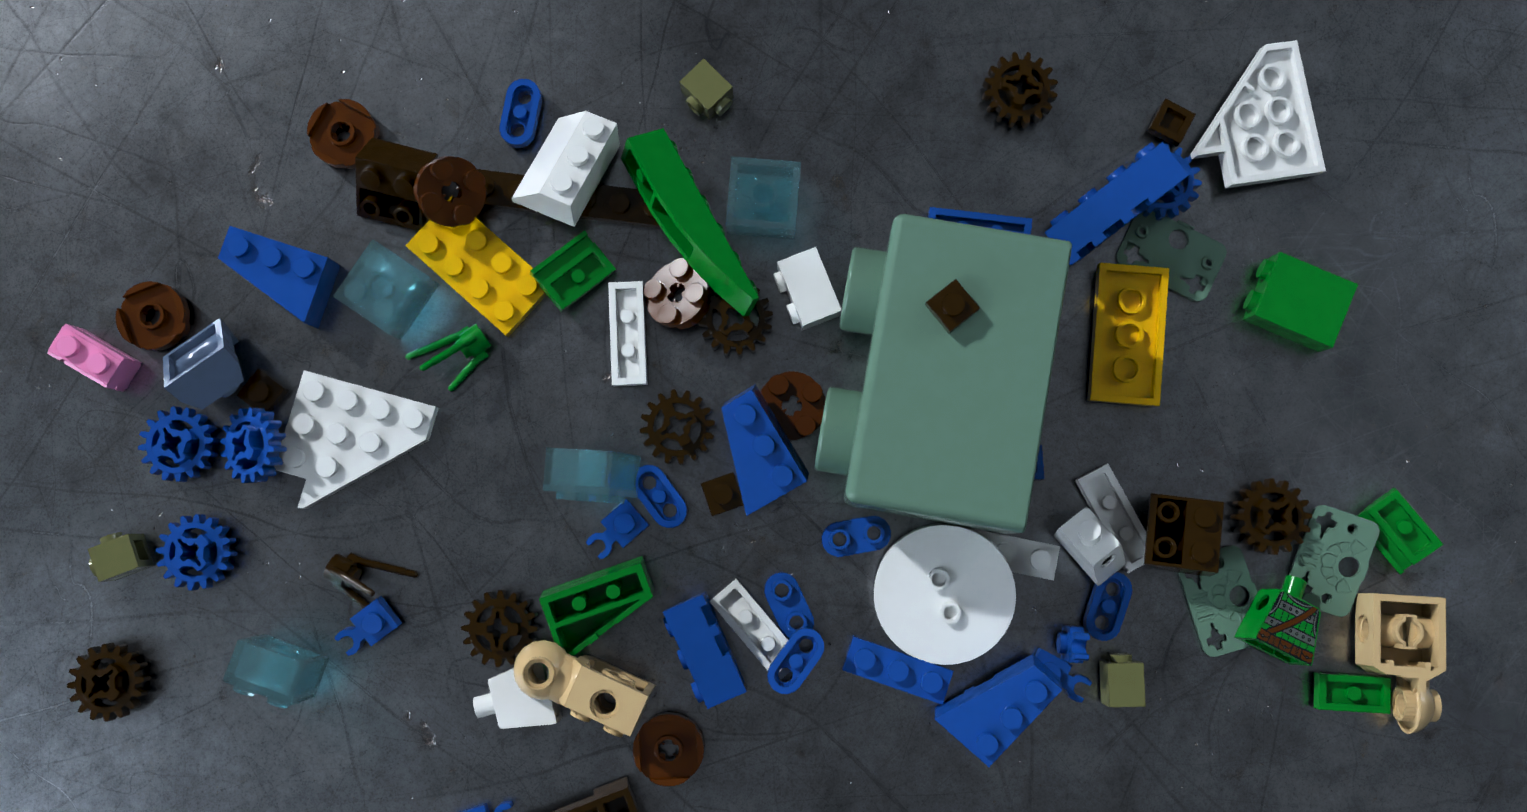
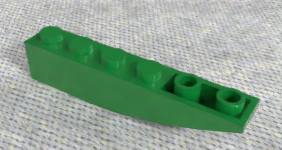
M664 128L627 138L621 160L650 213L669 241L719 296L743 317L750 315L759 299L756 285L752 280L748 279L744 272L739 255L732 250L726 240L722 225L717 223L713 217L706 197L700 194L694 183L691 170L685 167L678 154L675 142L669 139Z

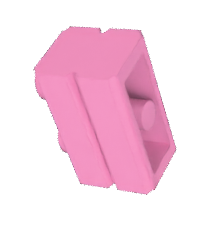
M69 324L62 326L47 353L103 387L122 392L128 388L142 363L89 331Z

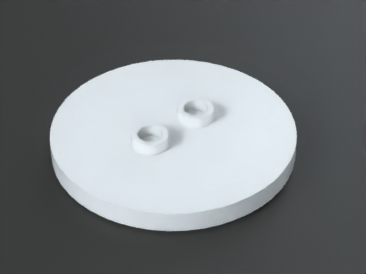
M938 523L922 526L910 531L898 539L886 552L875 577L874 604L882 628L901 650L914 658L928 663L951 665L973 660L989 651L999 642L1013 618L1016 604V588L1007 560L991 540L965 526Z

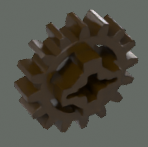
M1013 52L1009 62L1002 56L997 62L998 68L995 66L990 67L987 73L990 78H985L982 87L989 90L984 92L982 100L991 101L987 112L997 111L999 113L996 119L998 123L1007 118L1009 119L1010 128H1013L1016 121H1020L1022 127L1027 128L1030 118L1037 124L1043 118L1042 113L1048 115L1052 109L1050 103L1055 101L1058 94L1050 90L1056 87L1058 81L1048 78L1053 71L1052 67L1044 70L1040 67L1043 62L1041 57L1034 63L1031 61V53L1027 52L1023 59H1019L1018 54ZM1017 70V73L1012 76L1005 75L1008 72ZM1016 86L1022 87L1021 92L1023 93V95L1018 94V88ZM1035 103H1038L1033 108L1023 110V107L1027 104L1034 105Z
M709 295L708 303L710 307L706 313V318H702L698 324L701 327H708L702 336L704 340L713 337L712 349L715 350L722 345L724 346V355L728 356L731 349H736L738 357H741L745 347H748L752 353L755 352L754 342L758 341L765 344L766 338L762 332L772 331V326L766 323L765 320L773 318V311H764V308L769 304L768 298L758 299L755 304L759 314L758 326H755V323L750 320L749 315L742 316L743 323L741 325L736 322L729 326L730 319L728 315L731 313L736 316L739 312L721 296L716 295L714 297ZM714 311L722 318V324L717 332L713 326ZM743 334L747 337L740 341L729 340L733 335Z
M675 389L671 390V398L668 399L662 393L658 394L660 403L656 406L654 403L648 402L647 405L652 410L651 414L641 415V419L648 422L647 427L640 429L641 434L649 435V438L643 443L644 446L651 447L654 445L656 448L652 455L657 458L664 453L665 463L670 464L673 457H677L678 463L684 465L685 456L688 455L692 460H698L696 454L698 449L703 452L708 451L704 444L705 439L714 440V435L707 432L708 428L716 426L715 421L706 420V416L712 412L710 407L701 409L700 406L703 399L699 396L694 401H691V393L688 390L685 391L683 397H678ZM673 405H685L694 411H690L687 414L680 413L675 410ZM662 412L664 415L662 427L655 432L657 417ZM674 419H677L680 423L687 422V425L683 427L684 434L681 436L675 432L669 433V430L673 428L672 421ZM701 423L700 435L696 442L693 443L691 439L693 428ZM669 440L678 442L683 450H671L664 447L662 443H666Z
M1274 478L1264 479L1263 484L1260 481L1251 482L1252 491L1249 489H1241L1239 491L1244 498L1243 501H1233L1232 503L1233 506L1239 509V514H1233L1230 517L1232 520H1237L1240 523L1234 529V533H1244L1246 536L1243 538L1242 543L1244 545L1255 543V552L1263 553L1267 549L1268 554L1278 555L1279 548L1282 552H1291L1292 546L1290 542L1302 544L1304 541L1299 535L1300 532H1310L1311 530L1307 525H1304V519L1312 518V514L1303 511V507L1307 506L1309 501L1298 500L1297 497L1301 490L1299 488L1288 490L1289 482L1286 480L1279 481L1277 484ZM1273 493L1278 495V497L1270 501L1268 498H1263L1262 495ZM1273 510L1274 513L1270 515L1268 511ZM1271 517L1274 520L1273 523H1269ZM1271 532H1273L1275 535L1281 536L1280 538L1275 540H1268L1263 538L1265 535H1269Z
M505 589L498 590L497 598L494 597L491 591L484 593L485 602L479 599L473 600L472 604L476 610L464 613V616L470 619V624L461 626V630L469 632L470 637L463 640V644L472 643L474 648L470 655L473 657L480 653L483 654L482 664L484 665L488 664L492 658L495 660L496 667L503 666L505 658L510 665H513L517 657L516 654H519L526 645L537 641L531 637V633L539 631L540 626L532 625L531 620L537 617L538 613H528L526 609L531 602L526 600L519 603L518 592L512 593L509 598H507ZM494 605L491 616L487 620L480 621L483 613ZM511 608L519 614L522 621L516 620L511 614ZM500 621L503 626L508 628V631L501 634V637L500 631L494 630V624L500 623ZM480 635H483L490 642V648L484 644ZM522 635L519 643L508 651L510 640L514 636Z
M114 643L102 644L101 647H91L88 649V655L76 658L81 666L69 670V673L75 676L76 679L68 683L67 688L76 690V694L70 698V701H81L82 704L78 709L79 713L91 710V720L103 717L104 722L115 720L117 716L119 718L130 715V709L139 708L142 705L137 697L148 695L149 691L142 687V684L151 680V676L142 675L141 670L145 669L148 664L147 662L137 663L139 651L127 654L128 645L122 644L115 647ZM109 658L116 660V662L109 664L108 662L102 663L101 660ZM108 699L110 702L116 701L117 704L107 705L102 702Z

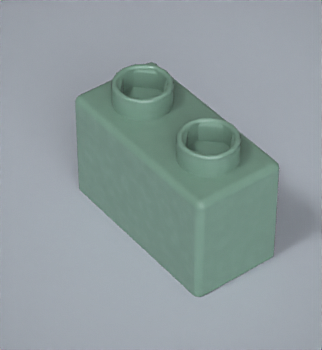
M900 214L892 222L886 251L862 247L853 248L839 327L843 331L872 335L862 392L838 387H830L828 389L814 465L817 471L847 476L844 500L848 505L1002 534L1024 533L1028 521L1071 257L1072 243L1070 241ZM957 279L980 309L948 334L926 307L925 303Z

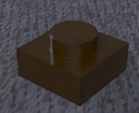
M1165 98L1146 132L1177 147L1181 144L1196 114Z
M957 279L925 303L926 307L948 334L980 309Z
M258 368L236 396L251 407L265 408V411L273 412L289 392V389L267 372Z
M734 472L701 483L712 517L744 506Z

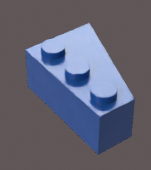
M229 226L218 256L219 260L302 322L314 328H319L341 265L328 257Z
M756 384L724 403L721 409L745 513L748 516L807 482L809 472Z
M705 591L664 610L663 614L665 617L663 621L670 637H674L680 650H677V654L684 670L689 669L695 681L691 683V687L698 703L704 701L707 709L747 692V685L715 610L709 602V596Z
M1032 654L998 672L993 678L976 687H970L963 694L948 702L944 701L943 705L935 706L934 719L984 764L990 767L1062 691L1061 681L1053 671Z

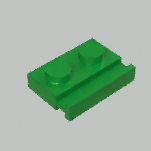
M584 230L530 270V275L536 279L542 290L562 313L612 275L616 268L595 242L591 241Z
M1396 488L1389 490L1357 515L1371 520L1379 526L1380 532L1375 547L1400 575L1409 566H1414L1444 545Z

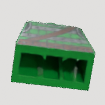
M1286 575L1282 589L1259 590L1234 638L1290 665L1312 666L1321 612L1318 607L1302 600L1307 582L1299 577Z

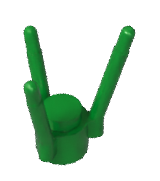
M476 323L470 328L466 326L454 334L406 354V359L411 360L455 342V345L420 366V370L425 371L460 350L466 358L473 355L474 358L449 385L448 390L453 392L481 361L489 357L485 350L492 345Z

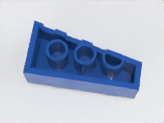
M1153 142L1149 143L1135 155L1138 161L1127 169L1124 165L1117 168L1106 177L1109 182L1099 191L1095 187L1078 199L1080 205L1070 213L1067 210L1063 211L1050 222L1052 227L1045 231L1049 238L1066 240L1072 243L1070 265L1079 262L1189 177L1187 171L1163 142L1157 146Z

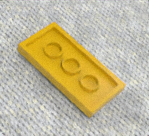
M476 217L470 224L456 227H447L428 220L405 245L507 337L515 331L546 297V293L542 290L540 284L530 275V270L533 268Z
M1111 263L1097 264L1087 401L1160 406L1169 268Z

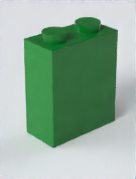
M1278 252L1267 259L1265 258L1256 272V278H1259L1255 290L1249 292L1245 299L1243 309L1246 310L1243 321L1317 352L1333 348L1358 284L1282 252Z

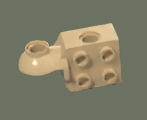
M1357 593L1355 598V664L1366 672L1396 675V687L1391 695V709L1398 725L1406 734L1419 732L1430 722H1437L1442 713L1440 695L1436 690L1430 689V679L1446 671V598Z
M546 640L535 641L522 648L515 659L513 668L515 682L520 690L529 697L539 700L548 699L571 709L570 714L573 717L584 722H590L593 719L604 724L603 729L617 737H623L624 734L627 736L632 735L656 686L594 656L583 655L576 658L568 654L557 643ZM540 662L548 667L549 678L547 680H541L535 676L533 671L535 663ZM603 693L612 695L616 704L607 702Z

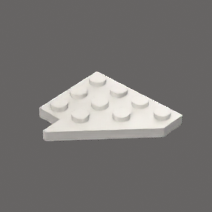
M1297 40L1266 44L1258 50L1190 154L1191 159L1218 156L1225 189L1315 176L1326 171Z
M304 370L286 426V437L281 443L282 446L287 448V451L280 452L279 456L284 463L274 467L276 471L306 479L298 508L308 509L428 442L439 408Z

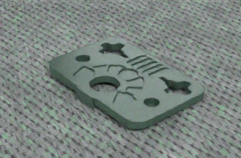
M1152 211L1147 217H1144L1142 212L1131 221L1115 259L1117 264L1169 268L1168 290L1191 301L1200 302L1207 297L1223 264L1227 251L1222 243L1193 230L1195 227L1180 220L1176 222L1166 216L1161 220H1156L1155 212ZM1140 229H1144L1145 234H1141ZM1178 230L1186 235L1187 245L1185 248L1175 249L1170 245L1169 235L1171 232ZM1134 246L1138 247V254L1148 263L1135 260L1132 264L1126 262L1128 256L1123 254L1124 250H1131ZM1206 260L1211 262L1210 266L1206 265ZM1195 276H1199L1201 278L1200 284L1204 286L1203 291L1197 290L1194 294H1191L1189 292L1190 286L1184 280H1181L1180 277L1192 280Z
M1318 505L1311 513L1312 518L1307 523L1311 530L1303 534L1302 539L1304 542L1299 545L1289 575L1302 579L1308 571L1307 585L1312 587V591L1310 594L1304 593L1302 600L1318 607L1320 611L1343 617L1351 611L1360 584L1365 579L1369 568L1368 563L1380 530L1379 526L1371 520L1327 505ZM1327 512L1332 513L1331 519L1336 521V526L1334 528L1328 527L1320 538L1322 531H1320L1321 524L1316 522L1317 517H1324ZM1349 525L1354 526L1353 531L1348 530ZM1345 557H1353L1358 562V571L1353 576H1343L1339 572V563ZM1327 594L1328 599L1324 601L1322 596Z
M1234 545L1220 548L1219 571L1210 577L1199 576L1200 589L1193 578H1186L1185 573H1178L1204 653L1211 657L1252 647L1234 638L1244 616L1258 593L1255 583L1251 580L1241 549ZM1236 586H1243L1249 592V600L1243 606H1236L1230 600V591ZM1211 623L1218 634H1225L1226 640L1221 642L1222 648L1219 650L1214 645L1207 644V639L1212 637Z

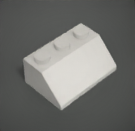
M588 111L558 118L514 193L512 201L575 227L620 146L617 123Z

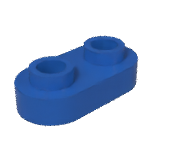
M518 79L511 83L505 97L499 130L504 141L514 148L528 146L535 138L542 94L538 86L529 79ZM524 95L531 96V100L527 104L520 103ZM516 128H524V133L521 136L513 135Z
M644 465L634 472L631 480L632 489L653 519L660 526L666 528H674L681 525L687 517V504L665 473L653 465ZM653 476L656 479V486L650 490L644 487L645 478ZM668 504L676 506L677 512L673 517H667L664 513V508Z
M867 516L828 525L822 533L821 541L824 549L830 555L836 557L849 556L884 548L891 538V529L883 518ZM872 526L877 527L880 531V536L876 540H871L867 535L868 529ZM840 532L845 535L846 542L844 545L836 546L833 543V536L836 533Z
M785 572L771 575L765 583L764 593L782 633L790 638L798 630L790 625V619L793 616H800L803 619V625L800 628L813 629V615L796 579ZM783 583L788 586L789 591L786 596L779 597L776 595L775 587L778 584Z
M1116 572L1100 586L1094 584L1083 617L1084 629L1094 639L1108 641L1116 637L1120 632L1132 596V584L1124 574ZM1113 582L1117 589L1115 594L1110 596L1106 592V587L1109 583ZM1102 615L1106 623L1103 628L1098 629L1095 625V620L1098 616Z
M806 627L800 628L790 636L768 668V682L773 690L781 694H790L795 692L804 682L824 652V641L816 630ZM803 639H809L813 643L812 649L808 652H803L799 648V644ZM783 668H788L792 672V677L788 681H783L778 676L779 671Z

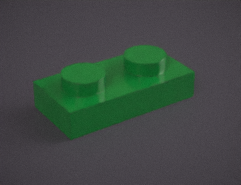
M1314 672L1313 708L1318 710L1390 714L1391 678L1385 676Z

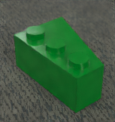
M640 556L543 590L539 601L554 642L565 649L568 654L574 656L589 644L591 645L612 626L621 622L651 599L654 586L644 558Z

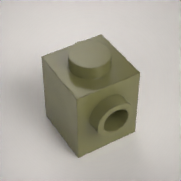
M704 58L679 81L681 92L687 97L685 100L686 104L698 116L703 113L711 120L716 114L718 116L723 115L733 103L731 100L734 97L733 86Z
M122 532L109 534L99 539L101 544L88 549L90 555L89 567L94 576L97 577L98 582L116 581L155 566L144 534L122 535Z
M1126 653L1110 654V660H1099L1101 703L1108 707H1146L1144 663L1132 660V654Z

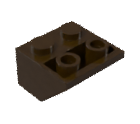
M371 138L355 157L357 216L419 231L426 224L427 218L421 212L418 201L415 200L414 182L420 169L434 159H438V154Z
M1151 493L1144 564L1185 574L1208 577L1217 574L1219 571L1224 502Z

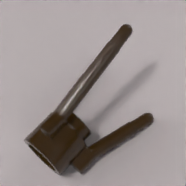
M352 552L347 558L341 554H335L326 565L323 577L326 580L334 583V588L345 593L362 608H365L370 603L351 588L354 587L370 597L375 595V591L359 581L362 570L358 568L359 565L413 578L418 576L417 571L361 558Z

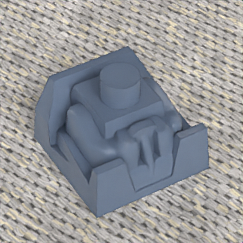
M221 318L163 356L164 389L180 402L202 410L220 397L226 398L232 395L238 389L239 384L243 382L242 372L234 349V345L239 340Z

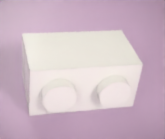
M816 247L777 262L778 272L773 275L780 293L786 291L791 304L786 305L793 325L799 323L803 331L841 315V307Z

